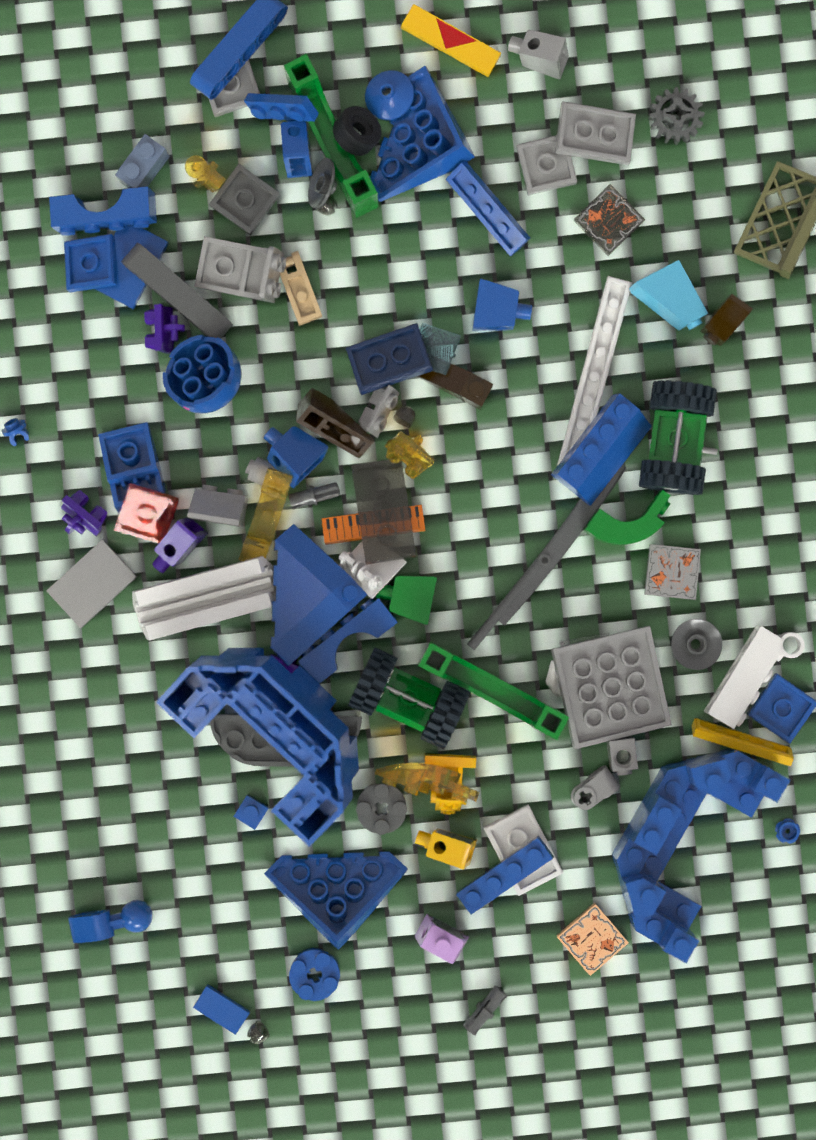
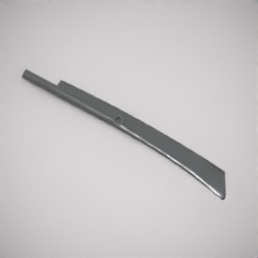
M624 463L591 506L582 499H579L542 552L467 643L469 647L475 650L498 621L505 626L538 588L612 491L626 470Z

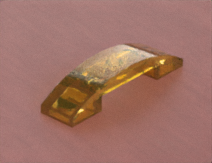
M268 467L254 517L240 553V561L263 556L265 559L267 558L287 500L293 478L292 475Z

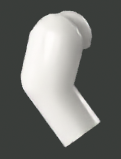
M551 660L546 684L556 697H561L554 661Z

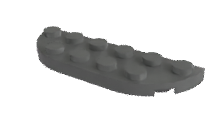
M217 714L210 721L211 730L218 745L233 759L251 766L294 767L239 714ZM337 716L349 728V736L358 737L362 716Z

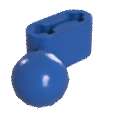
M133 900L128 902L120 913L110 915V910L90 911L68 917L73 943L105 940L115 936L114 930L125 928L133 933L142 932L150 926L153 912L146 902Z

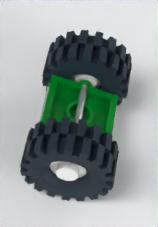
M671 380L653 382L649 407L655 411L649 460L642 461L639 487L658 491L664 490L669 493L703 494L706 468L701 467L707 417L714 416L716 388L699 383L694 384L693 382Z
M375 647L348 706L372 716L378 703L375 711L421 731L420 739L444 750L465 708L470 691L450 681H446L441 690L430 683L394 668L398 657Z

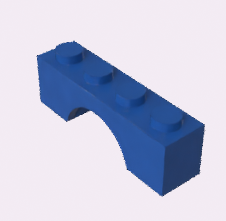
M149 187L123 189L117 203L110 209L102 212L87 210L83 201L74 194L49 197L51 227L64 236L75 235V231L98 233L100 229L104 228L120 231L124 230V226L147 228L149 224L157 223L155 193Z
M370 598L360 606L363 610L356 617L351 613L340 622L343 627L336 632L332 629L320 638L322 640L320 645L316 648L311 645L301 654L303 658L298 662L319 684L338 670L336 653L339 644L344 638L353 633H367L379 638L398 623L380 599L374 601Z

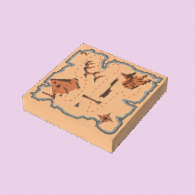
M593 903L556 935L590 976L629 943L596 903Z

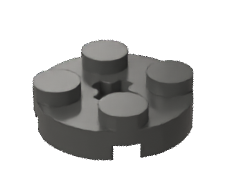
M388 783L369 785L361 792L356 807L358 819L364 828L379 835L395 831L404 822L407 812L403 793L396 786ZM386 802L388 804L386 807L388 812L385 815L383 813L377 814L375 812L377 810L376 803L383 804Z

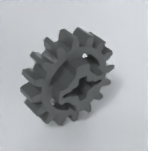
M675 87L672 94L666 89L663 92V97L660 95L656 96L655 102L657 104L652 103L650 106V110L654 112L648 116V120L654 121L650 129L658 130L657 138L662 135L665 136V143H668L670 139H674V144L678 145L680 138L687 143L690 139L689 134L695 137L698 133L696 128L700 129L703 125V122L698 120L702 119L705 115V112L698 111L703 104L702 102L695 103L694 100L697 95L693 94L689 97L687 95L688 89H685L683 93H679L678 87ZM670 102L669 108L661 110L664 104ZM673 112L677 113V116L680 117L679 120H676L675 115H672ZM692 122L687 129L682 131L683 124Z

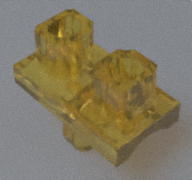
M194 155L185 162V171L188 176L197 178L192 182L197 188L204 186L213 193L226 180L215 171L219 165L214 161L206 163L202 157Z
M400 431L385 444V447L388 449L386 458L396 464L400 461L404 462L407 465L405 474L411 479L416 478L432 466L435 461L420 446L423 442V438L420 435L412 439Z

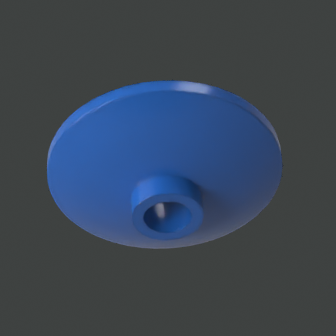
M394 70L384 71L376 75L369 82L365 92V102L368 110L381 120H394L403 116L410 109L414 100L412 82L405 74ZM387 89H391L390 94L383 95Z

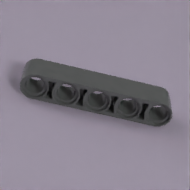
M138 242L121 261L127 269L207 337H219L222 339L233 326L222 313Z

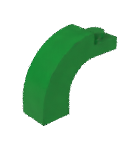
M664 490L659 491L643 515L630 522L619 521L603 510L598 509L583 531L601 542L612 545H628L645 540L656 533L665 523L657 515L660 514L662 516L671 504L668 502L671 495Z

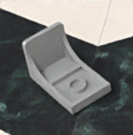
M204 236L194 287L274 303L275 298H278L281 292L279 277L280 272L283 273L285 270L286 258L282 251L272 246L261 248Z

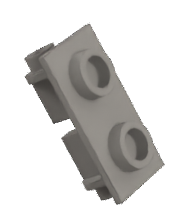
M390 385L373 391L369 403L375 405L374 410L368 407L365 408L358 421L360 426L366 432L378 438L380 432L386 427L387 418L391 410L397 405L400 393Z

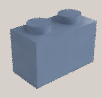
M144 134L115 176L128 189L148 187L170 156L163 146Z

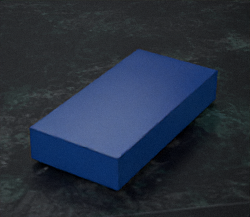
M208 984L193 1006L194 1009L235 1035L250 1013L249 1010Z

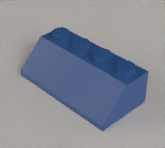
M620 393L614 394L551 475L591 506L652 426L639 408Z

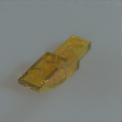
M400 763L388 765L375 771L376 775L383 777L382 783L395 788L397 783L405 786L403 791L418 796L419 791L428 794L429 790L444 795L446 790L453 793L451 798L466 803L467 799L476 802L480 793L458 784L461 774L441 766L425 763Z

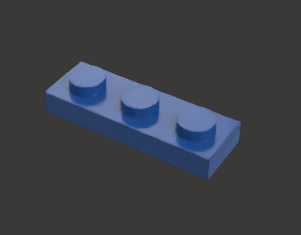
M248 93L244 100L251 110V114L258 119L296 120L299 122L315 121L319 114L307 96Z

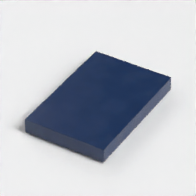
M418 323L346 347L361 395L433 371Z

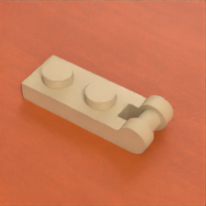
M295 251L291 253L292 256L286 258V267L283 273L280 272V276L300 326L323 316L299 252ZM295 265L297 271L288 274L286 268Z

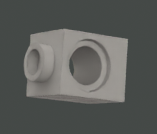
M629 736L607 741L609 767L612 772H617V775L632 774L633 769H638L635 738ZM620 750H627L629 754L628 760L624 763H618L616 760V755Z

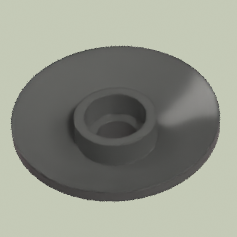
M323 158L317 164L310 180L308 201L310 206L315 209L322 207L337 187L335 166L329 158Z
M691 619L679 625L675 630L671 640L672 653L682 666L693 670H702L710 667L718 660L722 651V638L717 628L710 622L702 619ZM694 639L699 641L697 649L691 647V642Z

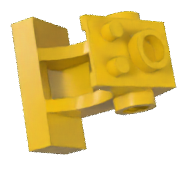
M425 753V766H437L436 788H431L430 803H435V810H439L442 814L452 815L456 811L460 812L461 805H466L467 789H462L463 768H476V756ZM442 775H457L456 790L441 789Z

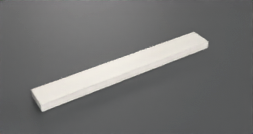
M608 276L606 279L557 466L598 414L632 282Z

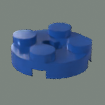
M309 948L300 952L292 962L289 972L290 984L303 1000L319 1001L329 997L337 989L340 979L338 961L332 954L320 948ZM312 968L322 973V977L319 976L317 981L308 977V973H311L310 969Z

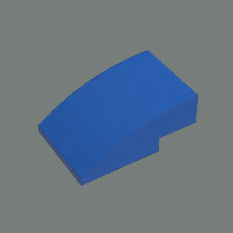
M148 422L98 434L114 508L119 514L123 510L122 507L125 501L131 497L129 493L131 485L153 491V493L167 495ZM132 487L131 493L137 491L140 496L134 498L133 495L132 499L126 502L124 512L136 510L139 503H141L140 509L144 508V505L152 506L156 505L158 501H168V498L155 494L150 499V492L142 491L140 493L138 488Z

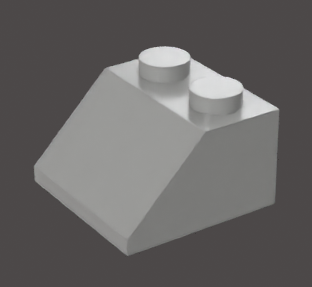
M202 485V489L195 488L188 510V518L244 527L248 497L242 495L243 491L227 489V493L217 492L218 487Z

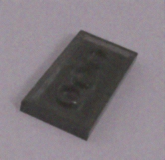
M395 458L351 465L366 565L416 557L402 459Z

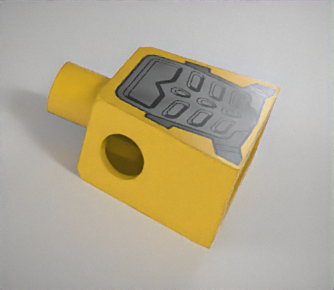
M436 829L432 834L419 830L415 840V845L427 849V857L463 870L470 865L477 843L475 839L442 829ZM440 841H442L445 844V850L440 848Z

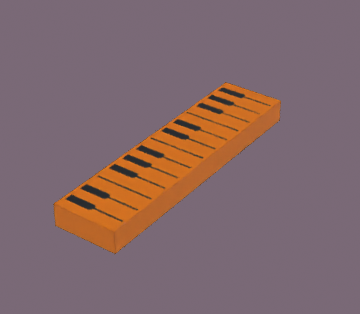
M422 505L321 518L325 545L425 531Z

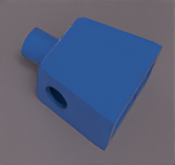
M286 120V122H282V149L287 178L312 176L306 121Z
M480 279L472 331L513 330L516 318L531 319L532 305L518 303V290Z
M272 427L264 436V439L272 445L267 457L268 462L286 479L285 481L293 489L323 461L329 448L326 444L298 427H291L284 435Z

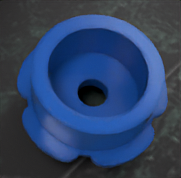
M785 818L782 822L780 821L776 824V837L782 843H793L799 837L800 827L798 824H795L793 819Z

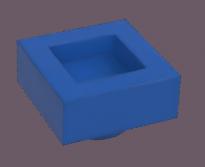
M247 794L233 817L255 830L269 807Z

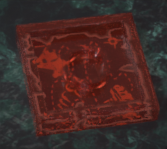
M129 483L114 525V531L159 544L168 532L179 503V498Z

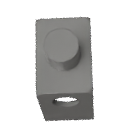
M527 30L524 39L512 36L508 45V51L519 54L522 66L550 77L561 79L569 58L566 38Z

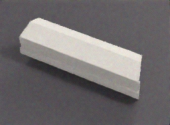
M263 556L132 591L133 607L139 626L146 639L153 640L272 607V602L276 601V586H273V565Z

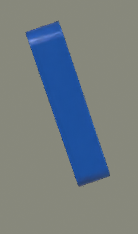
M256 0L196 69L191 77L190 84L210 100L216 98L284 19L288 6L280 0Z

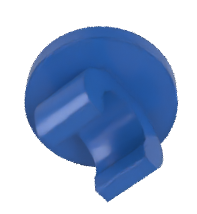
M14 418L4 424L5 428H3L2 434L9 436V441L13 446L17 445L15 439L17 434L23 435L26 441L29 440V433L25 429L26 422L24 420Z

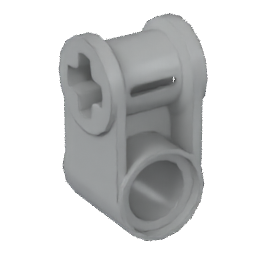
M604 765L572 789L570 794L571 801L578 808L588 810L603 799L614 794L621 786L607 766ZM581 792L589 793L586 796L588 801L585 803L578 801L581 798L579 795Z

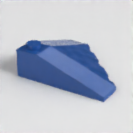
M426 66L408 76L414 87L413 103L403 116L389 121L393 124L389 139L383 138L378 156L382 158L378 171H372L370 179L378 193V200L380 202L452 172L461 162H468L475 157L464 133Z
M294 524L274 541V551H278L277 565L273 566V586H276V601L272 602L271 622H275V635L271 637L270 648L287 666L294 662L367 595L344 569Z
M379 852L380 856L364 857L363 853H344V857L328 858V854H308V859H292V855H282L264 875L339 950L407 872L408 868L390 852Z

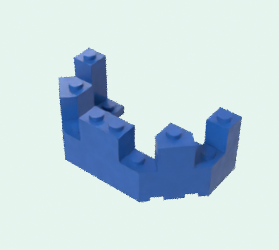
M228 648L220 656H201L156 702L193 738L228 704L304 776L271 811L309 847L344 812L353 799L352 780L359 771L357 736H349V728L330 711L337 700L301 666L291 674L273 656H264V648Z
M732 748L662 766L612 853L629 919L634 929L659 944L666 953L687 964L699 942L689 927L699 912L701 905L658 881L661 873L707 793L752 818L764 796L778 803L790 780Z

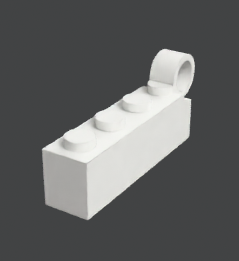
M756 625L703 712L732 729L736 725L739 727L747 716L745 710L749 704L753 705L760 695L758 689L763 682L767 683L773 674L771 668L776 661L779 662L783 656L795 658L801 655L805 646L803 638L799 634L786 632L777 636L766 628ZM791 636L797 641V648L793 653L788 654L783 649V642L787 637Z

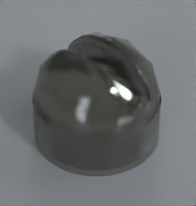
M330 195L324 205L316 209V211L326 216L334 214V208L338 206L336 199Z
M409 406L400 407L393 419L400 425L410 428L415 421V411Z
M260 1021L253 1023L247 1032V1037L250 1038V1042L253 1044H260L270 1036L268 1029Z

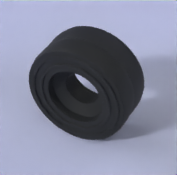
M351 106L345 109L333 125V134L337 143L345 151L356 156H363L369 153L379 142L382 134L381 126L376 117L365 108L359 106Z

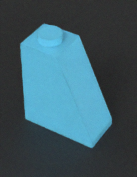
M679 260L637 281L629 288L635 297L678 331L685 327L691 330L702 324L701 319L708 314Z

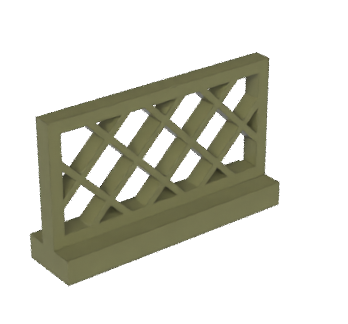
M777 161L734 250V254L780 273V276L789 279L816 224V187L813 193L802 196L798 184L808 181L816 185V177ZM779 170L790 174L792 182L779 186L776 180ZM772 184H774L775 188L770 190ZM794 186L798 198L785 203L781 191ZM777 193L781 205L768 209L765 202L766 197ZM809 199L808 204L806 206L804 201ZM800 202L804 210L803 214L791 219L787 207ZM763 206L764 211L759 213L761 207ZM784 209L788 221L774 226L770 213ZM766 215L770 227L757 232L754 225L755 220ZM798 222V224H797V226H796V229H795L793 223ZM790 225L793 233L792 237L781 242L776 230ZM751 228H752L753 234L748 235L749 232H750V230H751ZM772 231L777 243L763 248L759 236ZM756 238L760 250L752 253L742 250L745 241ZM788 244L784 251L782 246ZM779 247L782 255L779 264L768 261L765 252Z

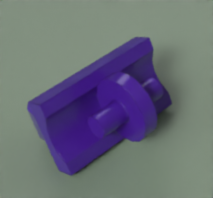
M155 304L154 309L144 312L146 325L155 326V334H148L145 337V347L166 354L171 353L174 350V341H178V332H184L185 325L178 324V315H173V308L165 307L163 304Z
M78 490L71 497L66 495L61 500L63 503L61 509L66 512L62 520L68 524L65 532L71 534L76 530L82 535L87 529L97 537L101 532L102 524L107 518V511L97 505L88 513L84 506L89 502V498L81 490Z

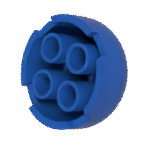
M203 335L193 336L180 343L169 355L171 359L167 365L166 372H163V384L168 395L182 408L200 414L215 412L226 406L236 395L242 378L241 365L234 351L219 337H204Z

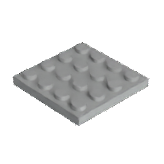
M650 626L551 649L564 711L569 716L567 725L573 749L672 725Z

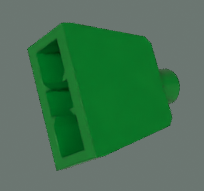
M396 576L394 586L385 585L378 592L376 598L391 601L390 612L428 625L437 577Z

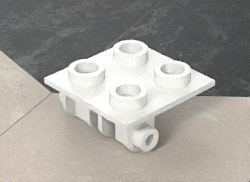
M377 538L365 539L352 552L347 553L344 551L339 556V560H341L339 566L355 580L371 599L407 563Z

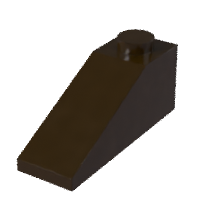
M731 294L717 307L700 332L704 334L703 338L712 345L718 344L721 346L746 319L753 308L734 294Z
M429 354V359H430V356H431V365H432V363H433V357H435V356ZM435 357V360H436V359H439L440 362H439L438 364L435 363L434 365H440V364H441V359ZM443 360L441 366H433L432 368L448 367L446 368V373H444V370L439 372L435 369L416 376L481 410L493 387L491 382L449 362L448 365L447 362L445 365V361L443 365Z
M311 388L299 402L296 422L353 456L360 458L374 443V439L334 400L316 389Z

